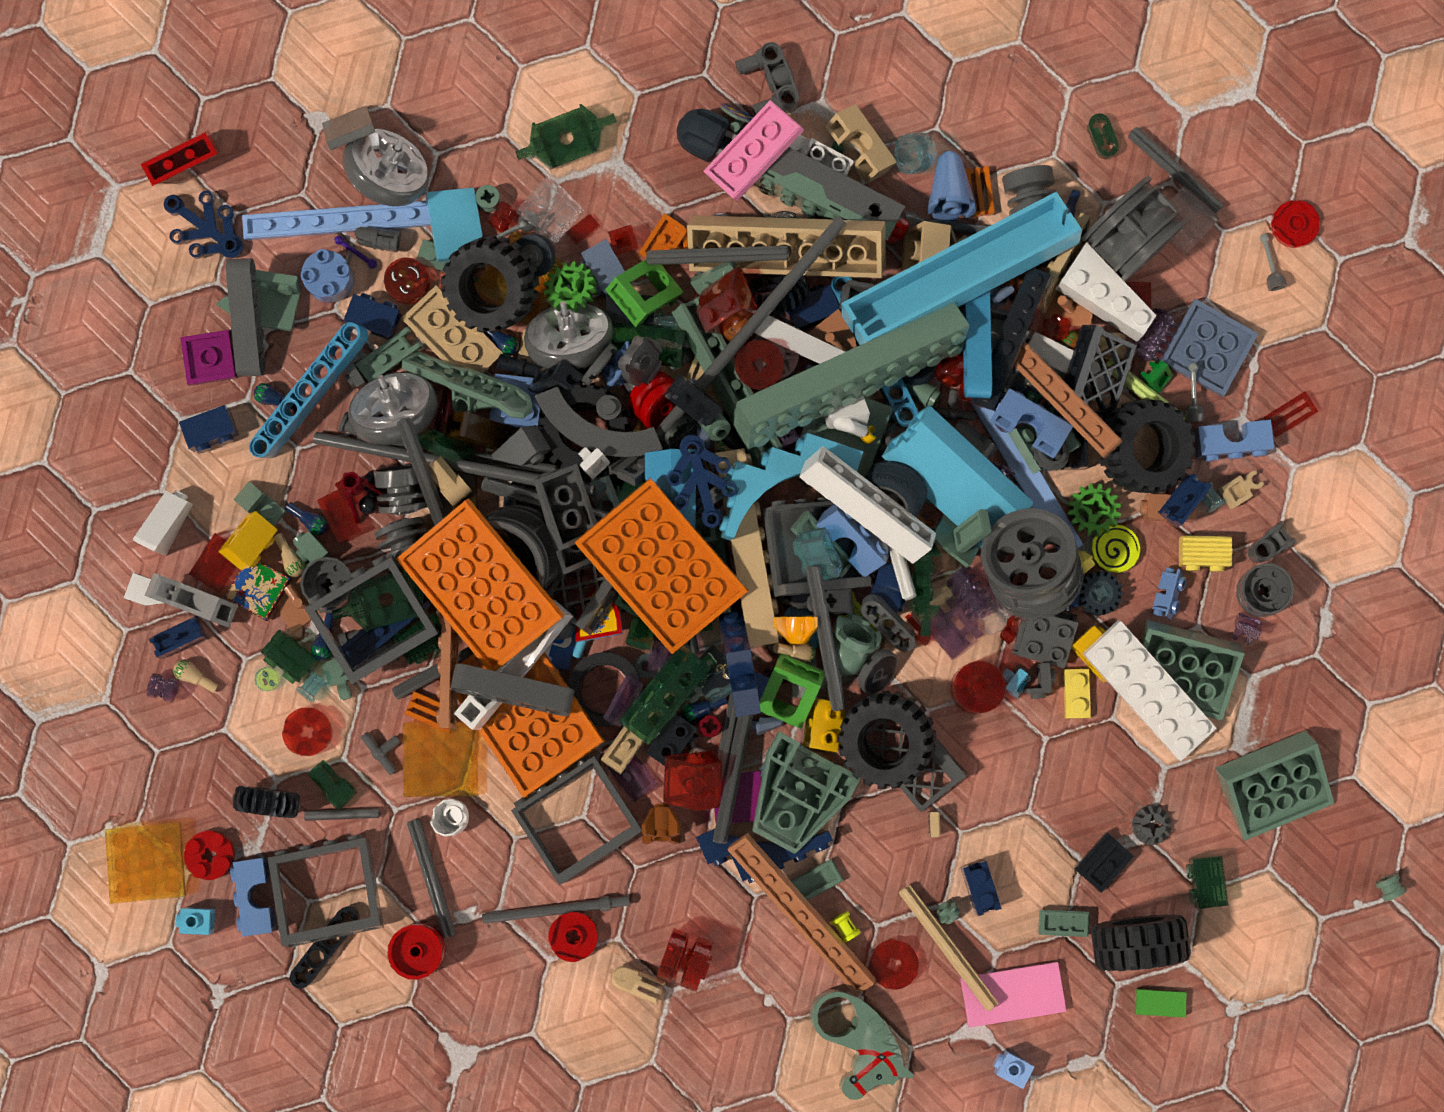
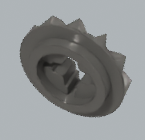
M1065 441L1054 458L1044 455L1043 452L1035 447L1031 448L1034 452L1033 459L1037 460L1039 467L1047 469V472L1063 468L1069 458V450Z
M1145 806L1134 815L1132 829L1136 838L1142 843L1156 845L1164 842L1170 835L1172 823L1169 814L1162 808ZM1151 818H1154V822L1162 824V826L1154 829L1153 834L1150 828L1142 827V825L1150 823Z

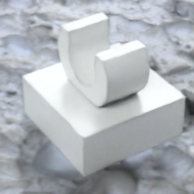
M584 447L578 453L584 460L580 467L592 480L610 464L609 460L598 448L591 453Z

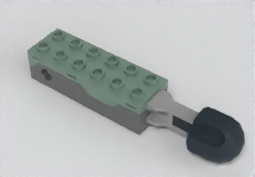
M707 109L688 111L680 119L676 129L677 139L681 147L705 162H711L737 135L728 131L730 127L728 119ZM790 147L781 154L756 182L760 192L768 196L773 194L781 198L780 201L789 207L795 205L801 208V212L806 216L834 220L838 215L843 220L885 221L886 246L888 243L902 240L910 226L909 221L902 218L904 205Z

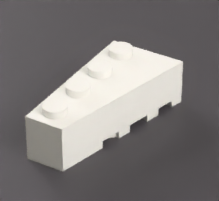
M1087 242L1056 287V290L1137 342L1145 334L1156 317V314Z

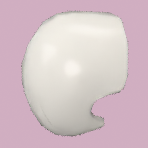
M454 798L442 800L433 808L430 824L434 831L444 837L456 836L463 832L469 821L467 806L462 801Z

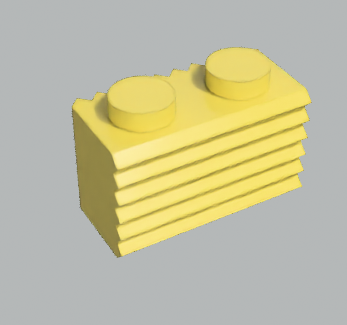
M1179 537V567H1185V571H1200V567H1210V572H1225V568L1232 566V537Z

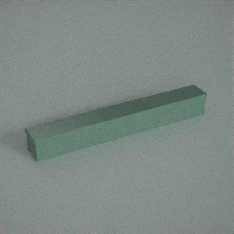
M699 296L693 301L679 305L671 313L705 372L727 344ZM733 357L712 381L711 386L734 426L737 401L753 395V392ZM777 436L769 439L761 447L754 446L750 449L747 448L740 437L748 454L751 455L754 465L760 469L763 468L759 466L763 452H768L772 447L785 451Z

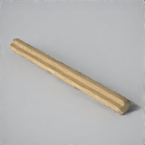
M907 885L900 890L899 895L985 1010L991 1011L998 1005L996 998L913 887Z

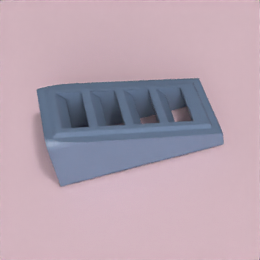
M999 285L991 289L990 307L998 308L1006 303L1013 294L1014 288L1010 285Z

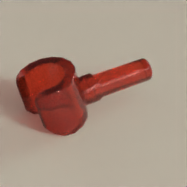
M908 614L905 618L919 632L916 640L923 646H926L931 640L930 632L922 628Z
M1009 614L1006 626L1000 633V638L1008 644L1013 642L1017 635V632L1011 629L1015 618L1012 614Z

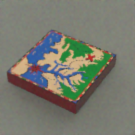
M259 561L253 568L249 567L239 570L224 598L268 621L285 592L283 589L289 585L292 579Z

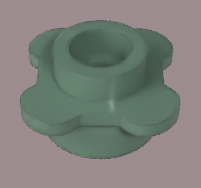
M949 899L939 906L936 919L940 920L942 924H951L957 918L960 909L955 902L953 903V900Z

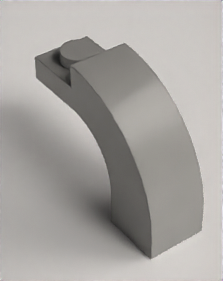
M153 573L144 595L228 628L238 607L235 603Z

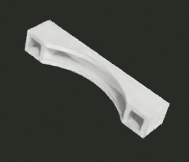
M553 600L565 616L496 670V672L524 677L573 618V615L556 600ZM469 695L454 714L472 730H480L502 702Z

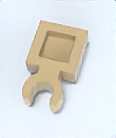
M1257 471L1247 473L1244 476V480L1241 475L1237 476L1218 488L1230 509L1251 498L1253 495L1250 490H1257L1264 485L1263 481L1258 484L1252 482V477L1257 474Z

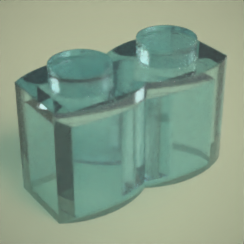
M824 527L799 532L793 542V551L802 561L803 574L807 576L806 567L819 565L822 580L838 578L842 570V564L828 530Z

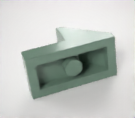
M250 481L233 499L248 513L256 511L274 527L287 512Z

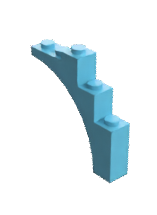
M807 433L797 440L794 452L798 453L797 455L774 447L770 448L768 452H763L759 466L763 467L762 469L736 461L724 477L725 480H731L736 483L737 493L733 497L728 498L726 506L730 507L727 517L723 516L719 530L723 531L721 538L732 540L743 517L752 504L765 491L777 483L800 476L805 461L822 446L856 472L858 471L863 451ZM727 485L728 489L734 490L732 485Z

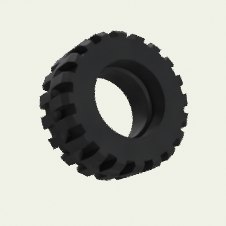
M487 236L475 239L453 252L449 257L450 261L444 265L443 271L446 272V275L441 277V285H445L442 295L449 302L446 306L449 311L453 310L456 313L454 318L458 322L465 321V327L471 330L476 327L477 331L481 333L488 331L496 333L503 329L505 330L523 320L527 316L526 314L532 311L535 306L533 301L538 298L539 294L538 290H535V287L539 286V278L534 276V272L537 271L535 264H530L528 260L531 258L527 252L522 253L520 251L521 246L516 242L510 245L508 238L501 237L497 239L496 236ZM480 263H488L496 267L506 281L507 295L504 303L500 306L489 304L476 291L474 272Z
M579 382L573 383L574 389L572 390L560 389L561 395L573 411L584 408L596 410L597 402L601 397L606 395L616 397L621 404V411L615 419L606 420L608 430L632 432L630 417L625 405L608 388L595 386V383H591L589 386L581 385ZM541 410L542 416L539 418L538 427L551 448L546 453L547 458L551 463L558 466L559 469L577 464L582 478H590L580 467L584 460L578 454L579 452L574 451L565 443L563 434L554 427ZM605 455L610 462L609 465L620 459V457ZM608 466L597 477L604 475V472L609 470Z
M1134 400L1133 402L1122 404L1121 408H1115L1110 414L1112 418L1105 419L1104 422L1123 441L1105 459L1103 457L1099 458L1100 465L1106 467L1104 473L1108 478H1114L1112 481L1116 486L1123 487L1124 490L1130 492L1161 493L1165 492L1166 489H1172L1177 486V480H1183L1186 477L1187 473L1185 470L1191 469L1193 464L1191 456L1195 455L1196 448H1193V441L1196 440L1195 434L1190 432L1192 428L1190 421L1184 420L1185 414L1181 410H1175V405L1164 403L1162 400ZM1147 423L1155 430L1158 436L1159 453L1155 462L1149 468L1144 469L1135 458L1133 443L1139 429Z
M881 691L879 694L872 693L850 709L840 725L842 730L838 734V742L841 743V747L838 750L840 756H845L846 758L843 764L847 769L851 767L855 771L852 775L857 780L862 777L865 779L864 784L870 787L872 784H877L878 789H886L887 786L896 789L900 788L902 784L907 785L911 783L927 767L935 751L936 745L934 740L936 739V730H932V725L934 724L932 718H927L925 715L927 710L923 705L917 706L915 704L916 699L911 696L907 699L903 697L904 693L896 691L894 694H890V691ZM879 718L890 719L898 723L905 730L909 740V749L903 758L896 761H888L879 758L871 751L866 741V729L872 721Z
M1165 914L1115 919L1097 923L1091 930L1095 964L1104 971H1132L1166 967L1188 961L1191 956L1187 921L1182 915Z

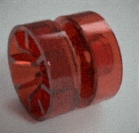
M975 661L960 667L950 681V695L953 702L959 709L970 714H981L995 709L1002 702L1006 692V683L1001 671L993 664L985 661Z
M673 928L656 978L672 983L678 971L683 972L681 987L696 992L701 979L704 980L712 960L710 952L714 942L697 937L692 948H687L689 933Z

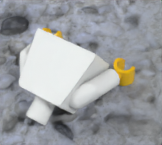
M864 396L856 399L849 406H840L834 409L831 414L824 417L828 428H836L837 430L860 436L865 444H870L877 439V436L872 435L876 430L875 426H866L870 412Z

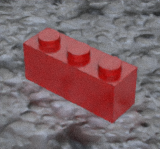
M207 130L144 161L140 165L151 185L154 186L217 155L220 151Z

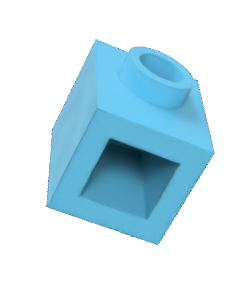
M181 908L180 913H177L176 927L179 928V934H213L216 908Z

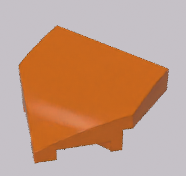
M664 213L638 252V255L646 259V254L649 250L688 249L687 229Z

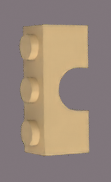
M856 104L836 113L825 125L838 145L849 142L859 149L861 156L855 161L853 166L866 184L885 175L897 163Z

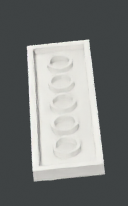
M1120 620L1115 622L1082 653L1180 762L1216 729L1212 722Z

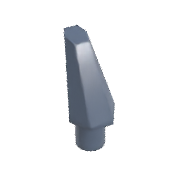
M760 717L759 721L752 720L750 730L757 731V736L781 727L784 721L775 717Z

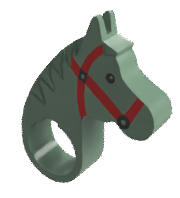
M839 989L823 991L813 1000L809 1016L815 1031L830 1042L856 1050L851 1062V1071L844 1074L839 1082V1088L847 1098L858 1100L877 1085L891 1084L893 1086L900 1077L914 1078V1075L903 1066L900 1048L890 1029L879 1014L866 1002L851 993ZM833 997H842L849 1000L855 1015L851 1023L853 1024L852 1027L849 1026L845 1031L838 1034L827 1033L818 1024L819 1008L826 1000Z

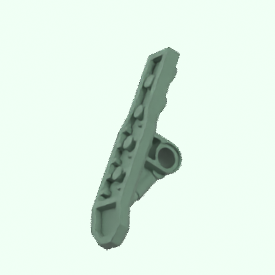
M419 351L402 360V369L451 389L452 407L455 412L466 411L472 413L478 409L499 408L509 417L524 419L532 413L531 398L519 387L470 368L452 365Z

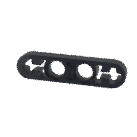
M352 906L343 907L327 926L334 925L335 922L341 924L344 920L343 912L347 914L351 911L353 913L351 918L354 921L360 920L359 912ZM349 935L339 937V941L336 944H330L327 940L314 942L291 971V984L299 989L309 986ZM314 950H319L323 953L324 960L321 964H315L311 961L310 956ZM305 961L309 967L316 969V971L313 973L312 970H309L305 975L307 982L302 981L299 983L296 973H301L307 968L306 965H303Z

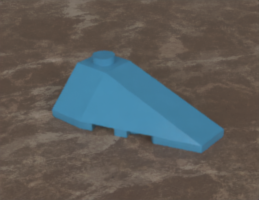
M680 449L646 452L645 480L647 481L651 477L674 504L675 495L681 492L693 472L691 460L682 473V482L678 486H672L667 481V475L679 461L682 455ZM688 449L691 452L696 451V449ZM672 474L670 476V479L672 481H678L679 476L677 474ZM696 487L689 497L688 506L685 509H679L694 528L696 523ZM682 497L676 500L680 505L686 503V500Z

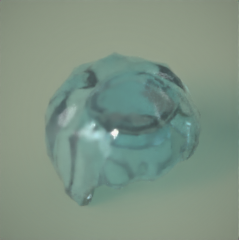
M910 132L897 138L894 158L897 161L896 166L899 168V171L905 174H921L927 172L935 164L937 157L936 144L927 133Z

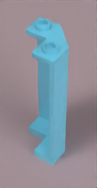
M930 405L914 415L906 431L892 439L882 455L886 461L899 462L916 471L926 485L927 499L957 526L980 509L988 511L990 526H992L1003 516L1016 510L1031 508L1033 501ZM984 538L981 541H979L977 545L982 547Z

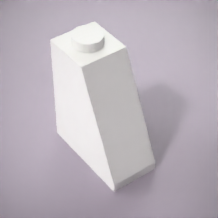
M177 490L173 494L165 491L134 536L133 541L166 556L193 506L192 503L187 501L189 496Z

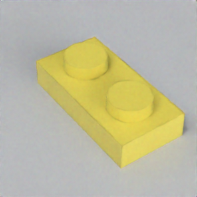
M1089 669L1063 670L1065 719L1091 718Z

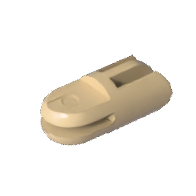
M619 966L613 970L611 982L617 989L653 1004H658L659 1000L657 998L639 992L637 989L640 988L661 996V989L642 982L641 979L660 986H665L666 981L628 966Z

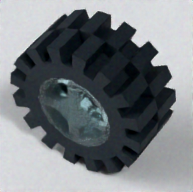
M1095 571L1083 578L1079 595L1080 603L1078 604L1084 608L1085 612H1089L1094 616L1111 613L1118 608L1117 606L1122 601V585L1117 581L1119 579L1116 576L1113 577L1112 573H1105L1104 571Z

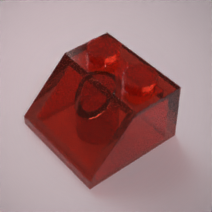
M740 267L734 268L701 291L696 312L705 333L723 334L726 330L757 311L758 308Z
M712 751L665 756L664 803L696 811L719 808L722 762Z

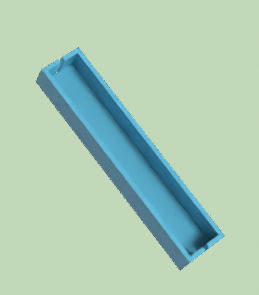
M1054 192L842 302V317L851 332L855 333L858 343L862 345L951 303H955L959 307L1080 243L1082 229L1071 212L1067 214L1068 208L1058 193Z

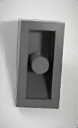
M537 425L520 428L491 456L494 460L520 466L532 464L535 466L545 459L544 455L551 448Z

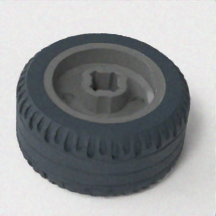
M881 461L873 465L865 476V479L913 516L917 517L926 501L927 488L923 479L916 471L899 462Z

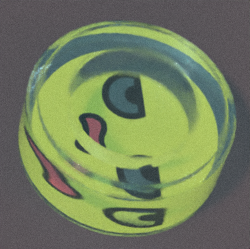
M263 667L256 672L254 681L260 690L270 692L279 686L280 674L274 668Z

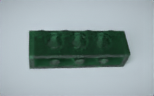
M683 645L674 652L619 721L629 731L649 745L652 740L658 737L664 725L675 716L677 709L691 696L692 691L699 682L706 678L711 667Z

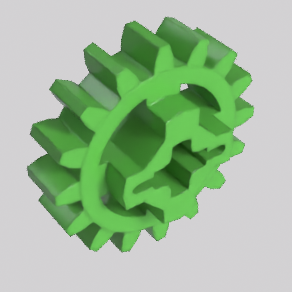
M575 261L572 262L571 266L564 262L562 269H559L557 266L554 267L556 273H548L550 281L544 282L547 288L544 294L548 298L549 304L554 306L558 312L561 310L560 302L562 301L566 302L567 310L573 309L575 313H578L579 306L584 309L587 308L585 302L593 301L590 294L597 293L594 287L597 282L591 270L587 269L584 264L578 266ZM567 284L573 288V291L570 290Z
M1090 483L1088 490H1085L1082 486L1079 488L1080 495L1073 493L1072 499L1074 501L1068 504V507L1073 510L1068 512V517H1074L1071 525L1078 524L1079 533L1085 529L1087 530V536L1095 532L1096 536L1100 537L1101 530L1108 534L1110 532L1109 525L1116 527L1117 522L1114 519H1119L1121 513L1116 512V510L1121 508V504L1115 503L1118 498L1117 495H1109L1111 488L1103 491L1102 484H1099L1097 489H1094L1092 483ZM1093 495L1092 499L1088 501H1081L1085 497ZM1102 498H1104L1107 501L1109 506H1106L1104 504ZM1092 506L1097 507L1098 512L1096 515L1092 514ZM1079 514H1083L1087 522L1083 521ZM1101 519H1108L1106 522L1100 525H1096L1097 521Z

